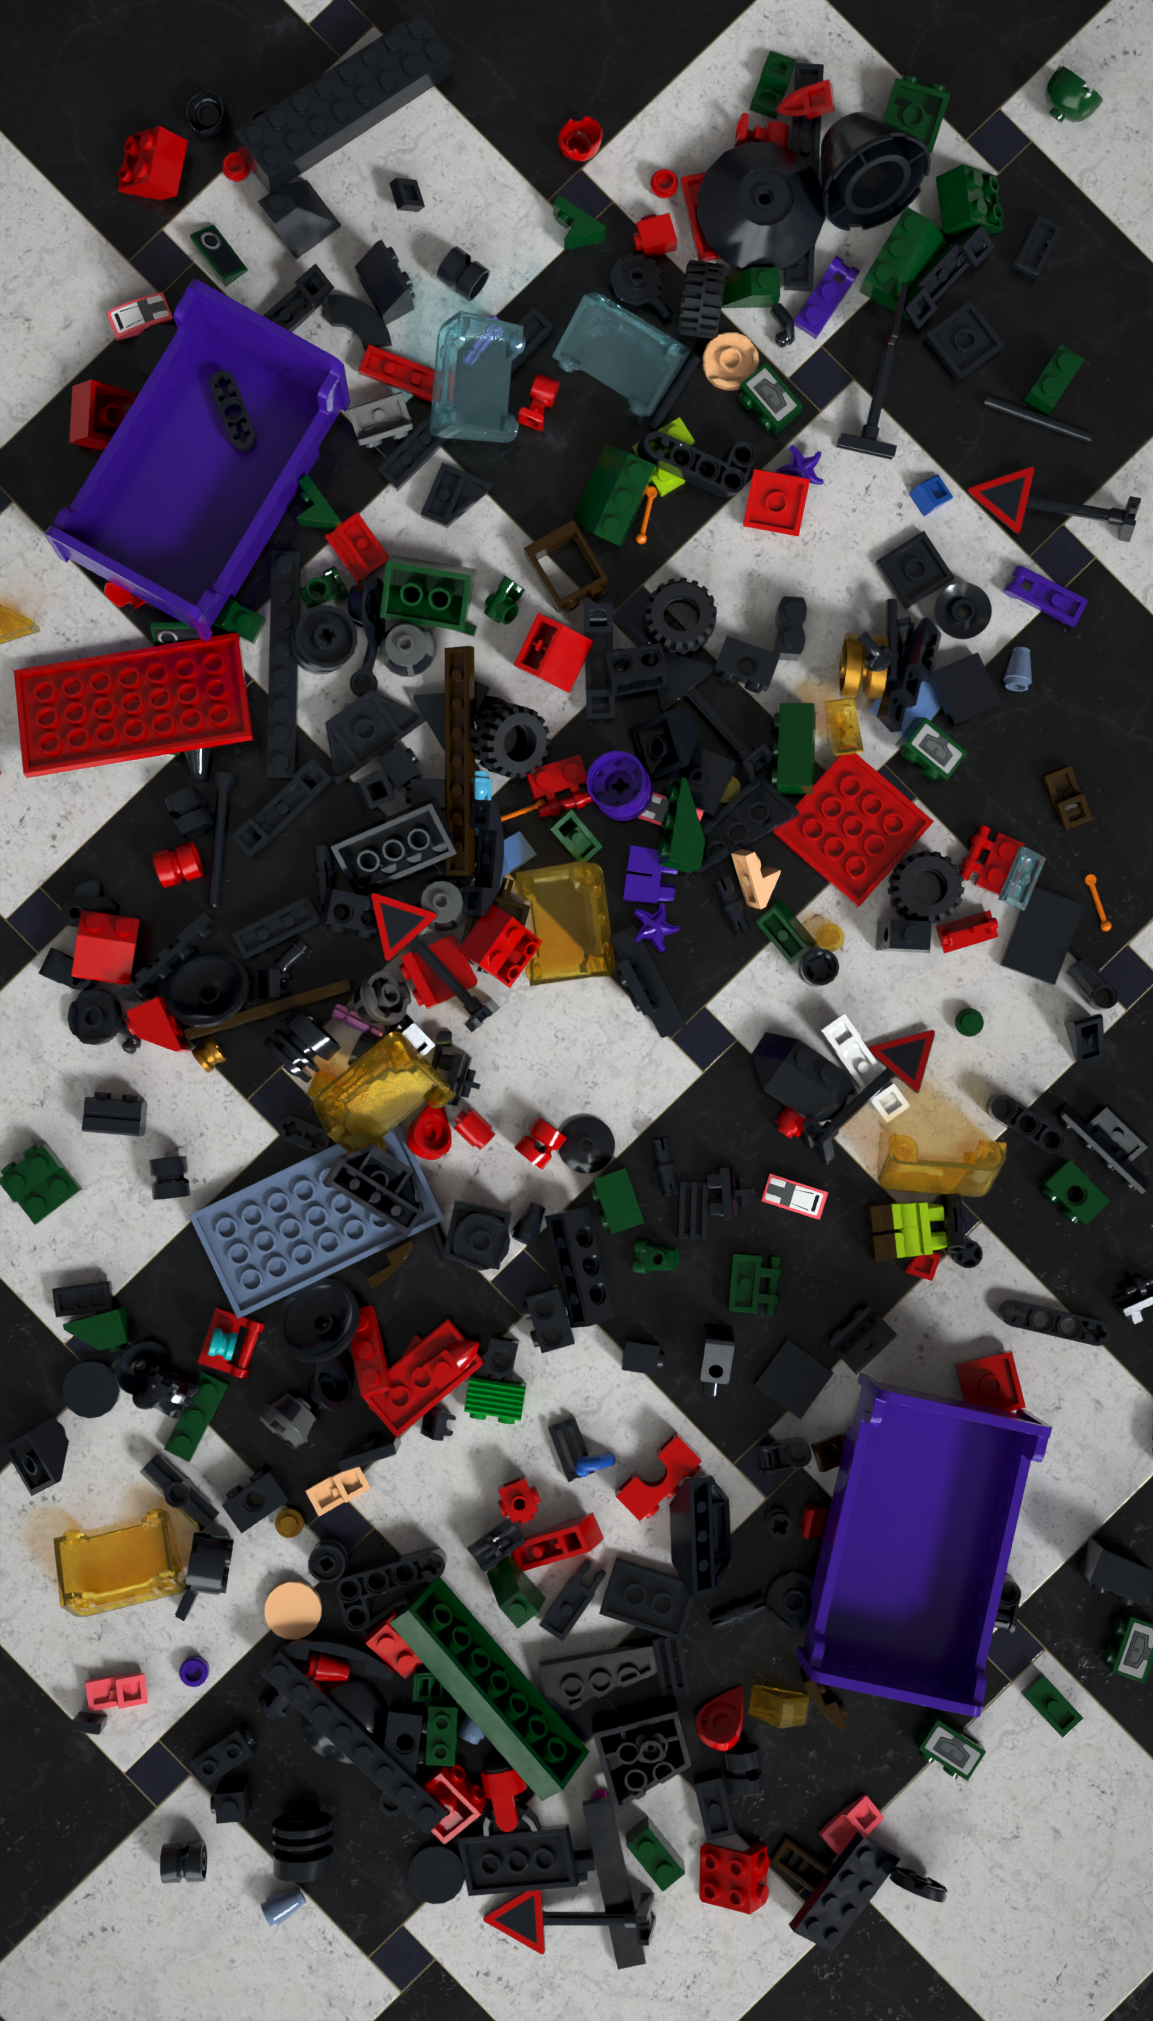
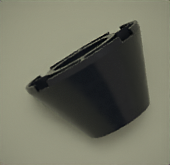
M855 112L839 119L829 128L821 143L822 201L824 212L829 221L837 228L850 231V227H862L863 230H868L896 217L921 192L919 186L924 176L929 175L931 166L928 149L916 136L868 112Z

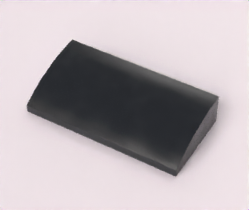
M436 797L335 839L330 846L354 893L358 895L458 853L452 833Z

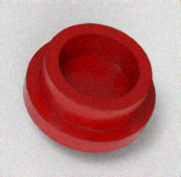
M238 152L228 154L223 160L222 170L230 181L240 182L249 176L251 169Z
M661 169L655 172L650 181L652 193L661 199L672 197L678 189V178L675 173L668 169Z

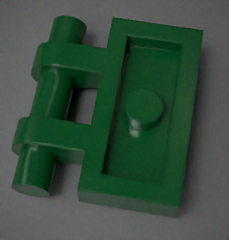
M732 1254L728 1311L757 1314L758 1302L766 1303L765 1314L776 1315L777 1304H780L781 1295L778 1294L779 1278H782L783 1269L780 1268L781 1257L770 1256L769 1267H761V1255ZM760 1276L768 1277L767 1293H759Z

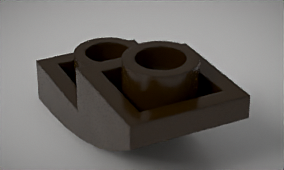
M806 1673L802 1674L801 1678L806 1690L820 1712L840 1730L847 1729L844 1718L849 1716L842 1700L836 1702L833 1693L826 1695L823 1684L810 1680Z

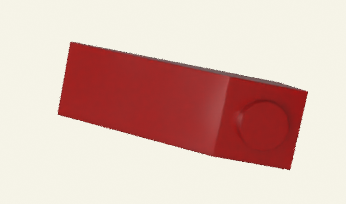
M592 1512L566 1520L526 1537V1542L514 1550L512 1555L515 1563L521 1570L526 1571L588 1553L604 1537Z

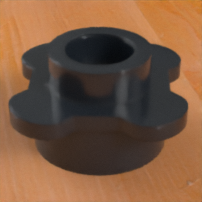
M656 1732L654 1735L647 1736L642 1733L636 1737V1744L639 1745L637 1758L640 1762L655 1763L662 1761L666 1757L662 1744L665 1738L662 1733ZM652 1745L653 1749H649L648 1746Z

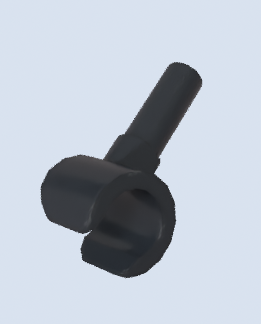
M440 1031L437 1034L435 1053L430 1065L431 1069L437 1070L442 1047L452 1046L451 1031Z

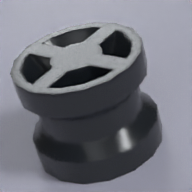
M965 1238L966 1251L962 1252V1255L961 1253H950L951 1258L956 1264L964 1268H973L982 1260V1248L977 1242Z

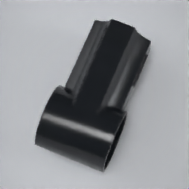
M1086 956L1065 972L1084 994L1093 1009L1102 1011L1115 1006L1119 998L1117 989L1103 978ZM1099 990H1105L1109 995V1001L1106 1005L1099 1003L1096 995Z

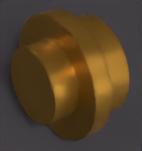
M292 1508L282 1510L275 1519L277 1532L285 1538L296 1537L304 1526L303 1516L299 1511Z

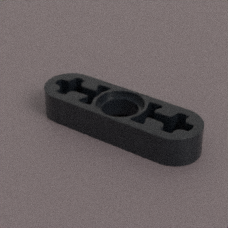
M218 371L211 377L210 387L230 442L236 451L242 453L249 452L255 447L257 439L237 383L230 372ZM221 381H225L228 384L227 388L231 397L225 398L220 387ZM229 406H239L241 408L240 415L236 418L227 417L225 412ZM241 425L244 434L247 436L245 443H241L237 426Z

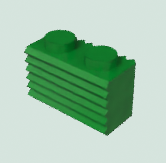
M471 1374L468 1382L464 1412L470 1413L469 1417L473 1419L486 1420L487 1416L498 1417V1422L515 1424V1420L521 1421L527 1383L513 1380L501 1381Z

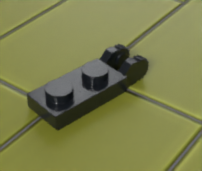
M587 1558L580 1565L574 1577H570L539 1622V1626L562 1642L595 1596L596 1589L607 1573L600 1569L595 1573L589 1586L583 1584L581 1579L589 1571L592 1563Z

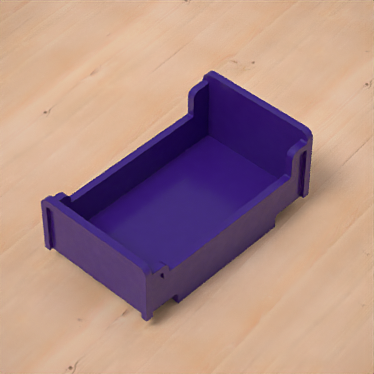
M191 279L185 294L174 312V320L178 329L74 501L69 508L64 507L59 512L44 536L59 559L66 563L71 559L194 628L197 630L200 638L208 642L213 634L210 629L229 596L235 597L300 489L301 486L298 481L309 474L320 455V444L341 409L346 412L351 402L345 367L338 358L203 282ZM218 371L230 372L237 383L257 439L255 447L249 452L242 453L236 451L230 442L210 387V379ZM221 381L220 387L225 398L231 397L227 388L228 384L225 381ZM236 405L229 406L226 409L225 415L229 418H236L240 415L241 408ZM237 426L241 443H245L247 436L244 434L242 426Z
M859 1373L857 1383L862 1386L853 1427L848 1426L810 1594L813 1599V1605L803 1647L798 1646L796 1657L808 1678L820 1684L968 1716L981 1717L987 1685L985 1665L1031 1461L1040 1463L1043 1461L1048 1439L1051 1436L1052 1426L1024 1409L1017 1408L1016 1413L877 1382L868 1374Z

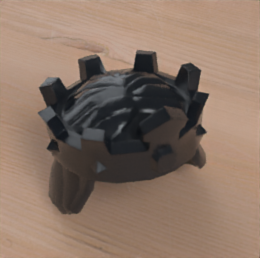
M156 1365V1367L151 1366L150 1374L146 1377L145 1386L132 1396L134 1405L143 1410L154 1407L172 1418L177 1419L181 1417L185 1407H189L194 1402V1398L200 1393L198 1385L190 1381L186 1383L180 1378L179 1374L173 1371L172 1373L163 1372L164 1367Z

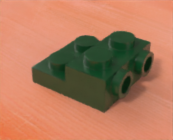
M903 74L902 79H895L883 120L919 138L928 149V152L932 154L950 94L945 93L946 87L930 83L929 87L918 84V78Z
M38 1144L33 1145L23 1153L25 1156L23 1161L19 1164L13 1161L0 1171L3 1175L0 1177V1185L14 1203L18 1202L34 1225L40 1223L82 1190L81 1186L48 1144L41 1147Z

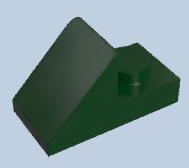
M558 196L553 204V216H555V220L565 228L571 227L564 238V249L602 243L606 239L605 225L562 196Z
M308 474L300 479L298 482L302 490L299 494L307 506L311 507L297 516L299 524L335 530L336 527L342 524L338 516Z
M228 598L212 625L228 633L238 632L241 639L255 644L266 618L239 605L236 600Z
M570 808L548 827L551 834L581 866L602 848V845Z

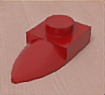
M827 79L793 92L780 103L776 109L777 112L786 116L798 117L806 115L809 120L836 111L832 83Z
M478 1341L455 1343L423 1364V1368L439 1390L461 1375L471 1364L478 1351L479 1343Z

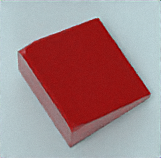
M811 1504L805 1505L800 1529L804 1538L811 1539L822 1535L827 1513L825 1507Z

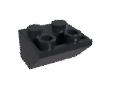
M381 239L357 263L355 271L377 313L385 325L414 310L412 299L415 298V294L412 290L413 284L406 271L401 272L395 251L391 246L386 248Z

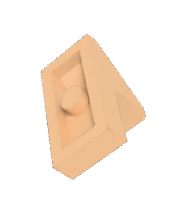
M739 849L731 853L746 906L758 909L765 908L779 878L780 869L771 867L761 869V862L753 851Z

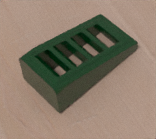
M418 1667L415 1670L413 1701L455 1700L441 1683L440 1691H434L435 1679L437 1678L428 1668ZM423 1679H429L428 1690H423Z

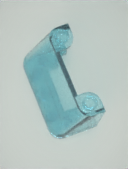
M592 292L584 294L552 357L559 361L558 366L571 373L574 369L583 370L627 397L628 403L631 404L629 409L635 414L644 417L645 414L647 416L652 415L691 350L606 296Z
M459 311L441 325L436 346L430 421L432 436L509 443L515 440L519 425L515 416L508 413L512 360L518 354H521L525 347V338L523 337L524 326L464 311Z

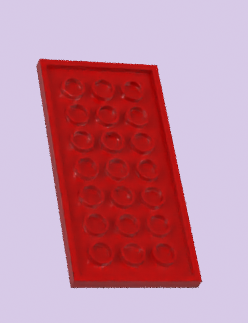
M238 632L210 637L208 642L203 639H196L14 670L23 774L26 778L253 740L241 641Z

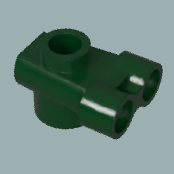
M335 566L322 571L323 576L309 580L306 586L299 589V593L308 609L334 599L339 602L349 597L347 587L341 580ZM318 591L321 597H314L311 595V592Z
M504 576L498 585L497 591L491 593L485 600L486 609L483 613L497 623L502 622L507 625L516 618L519 608L515 602L520 599L525 589L507 576Z
M637 1238L634 1243L635 1258L633 1261V1271L635 1273L648 1274L650 1270H676L680 1261L678 1249L671 1246L664 1247L652 1244V1241L649 1239Z

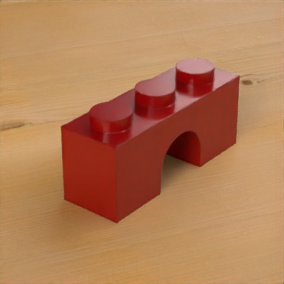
M677 1431L656 1451L657 1457L666 1466L665 1474L661 1479L653 1482L646 1481L635 1471L615 1490L616 1498L639 1522L644 1517L647 1519L651 1518L660 1508L658 1503L665 1497L670 1499L680 1488L678 1484L685 1477L692 1478L701 1468L699 1465L702 1462L700 1455Z

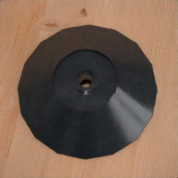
M747 142L725 151L707 169L697 193V219L707 244L726 263L743 270L751 267H780L781 270L797 263L816 244L825 221L822 187L815 170L796 151L774 142ZM766 197L769 203L762 204L759 198Z

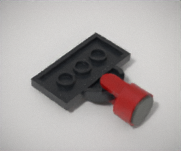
M500 1758L486 1763L480 1770L485 1797L492 1799L493 1810L485 1818L483 1832L461 1834L457 1838L468 1896L577 1887L580 1880L569 1824L541 1827L535 1812L529 1806L519 1801L517 1794L525 1791L527 1784L505 1758Z

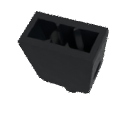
M912 920L877 922L876 951L930 953L931 922Z
M704 1323L699 1360L700 1381L704 1382L703 1393L706 1395L719 1396L721 1384H729L735 1347L732 1326Z

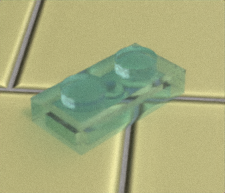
M1020 846L998 900L1016 909L1025 911L1046 858L1028 848Z

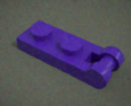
M835 256L829 268L794 319V326L814 339L818 338L860 273V270L854 266L850 268L843 263L844 260L838 256ZM836 273L845 278L842 284L833 279Z
M1017 565L1012 573L1014 577L1011 583H1007L1003 590L1004 594L1018 599L1071 627L1076 626L1088 600L1023 566ZM1024 581L1032 584L1029 591L1021 588Z

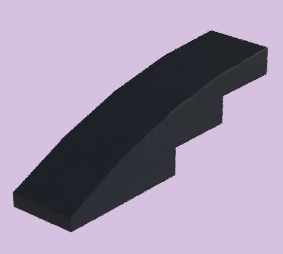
M928 617L921 620L906 643L898 659L897 680L888 681L882 696L877 718L891 733L901 731L906 707L916 705L921 682L932 679L941 632Z

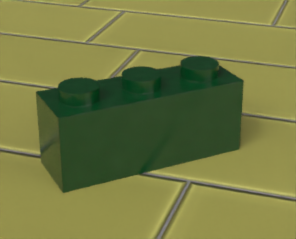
M780 703V713L774 714V730H779V738L773 741V757H778L777 768H772V785H777L780 794H813L816 732L815 704Z

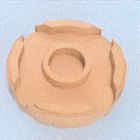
M724 332L707 344L702 358L703 371L706 378L715 387L723 390H738L740 384L752 375L759 365L756 347H754L750 339L737 332Z
M300 1580L280 1583L270 1592L265 1602L264 1616L267 1625L276 1635L284 1639L297 1640L308 1636L316 1628L322 1616V1605L318 1592L311 1585Z

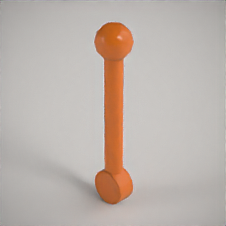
M653 486L649 487L646 492L648 497L640 533L636 536V542L639 544H644L647 540L645 532L652 502L657 496V489Z
M539 799L535 804L500 816L501 821L503 822L538 809L537 807L545 805L547 802L545 799Z
M1089 874L1084 878V883L1090 887L1101 919V930L1109 931L1111 923L1106 919L1095 887L1096 877Z

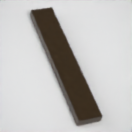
M351 979L342 980L236 1013L229 1020L216 1026L185 1029L184 1034L188 1040L201 1038L352 991L354 989Z

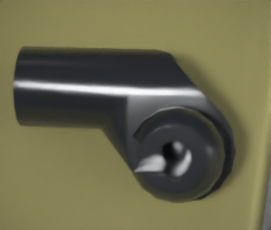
M777 303L771 308L770 313L781 328V332L775 335V341L780 348H784L787 345H791L795 340L794 319L781 303Z
M122 1019L118 1033L124 1037L125 1041L121 1046L128 1054H134L137 1048L141 1047V1039L136 1034H131L126 1021Z

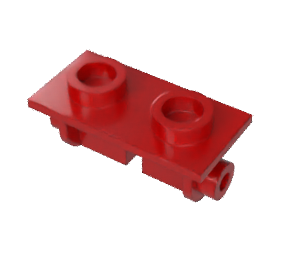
M990 910L936 926L943 953L997 938L996 929L999 928L997 919L992 917Z

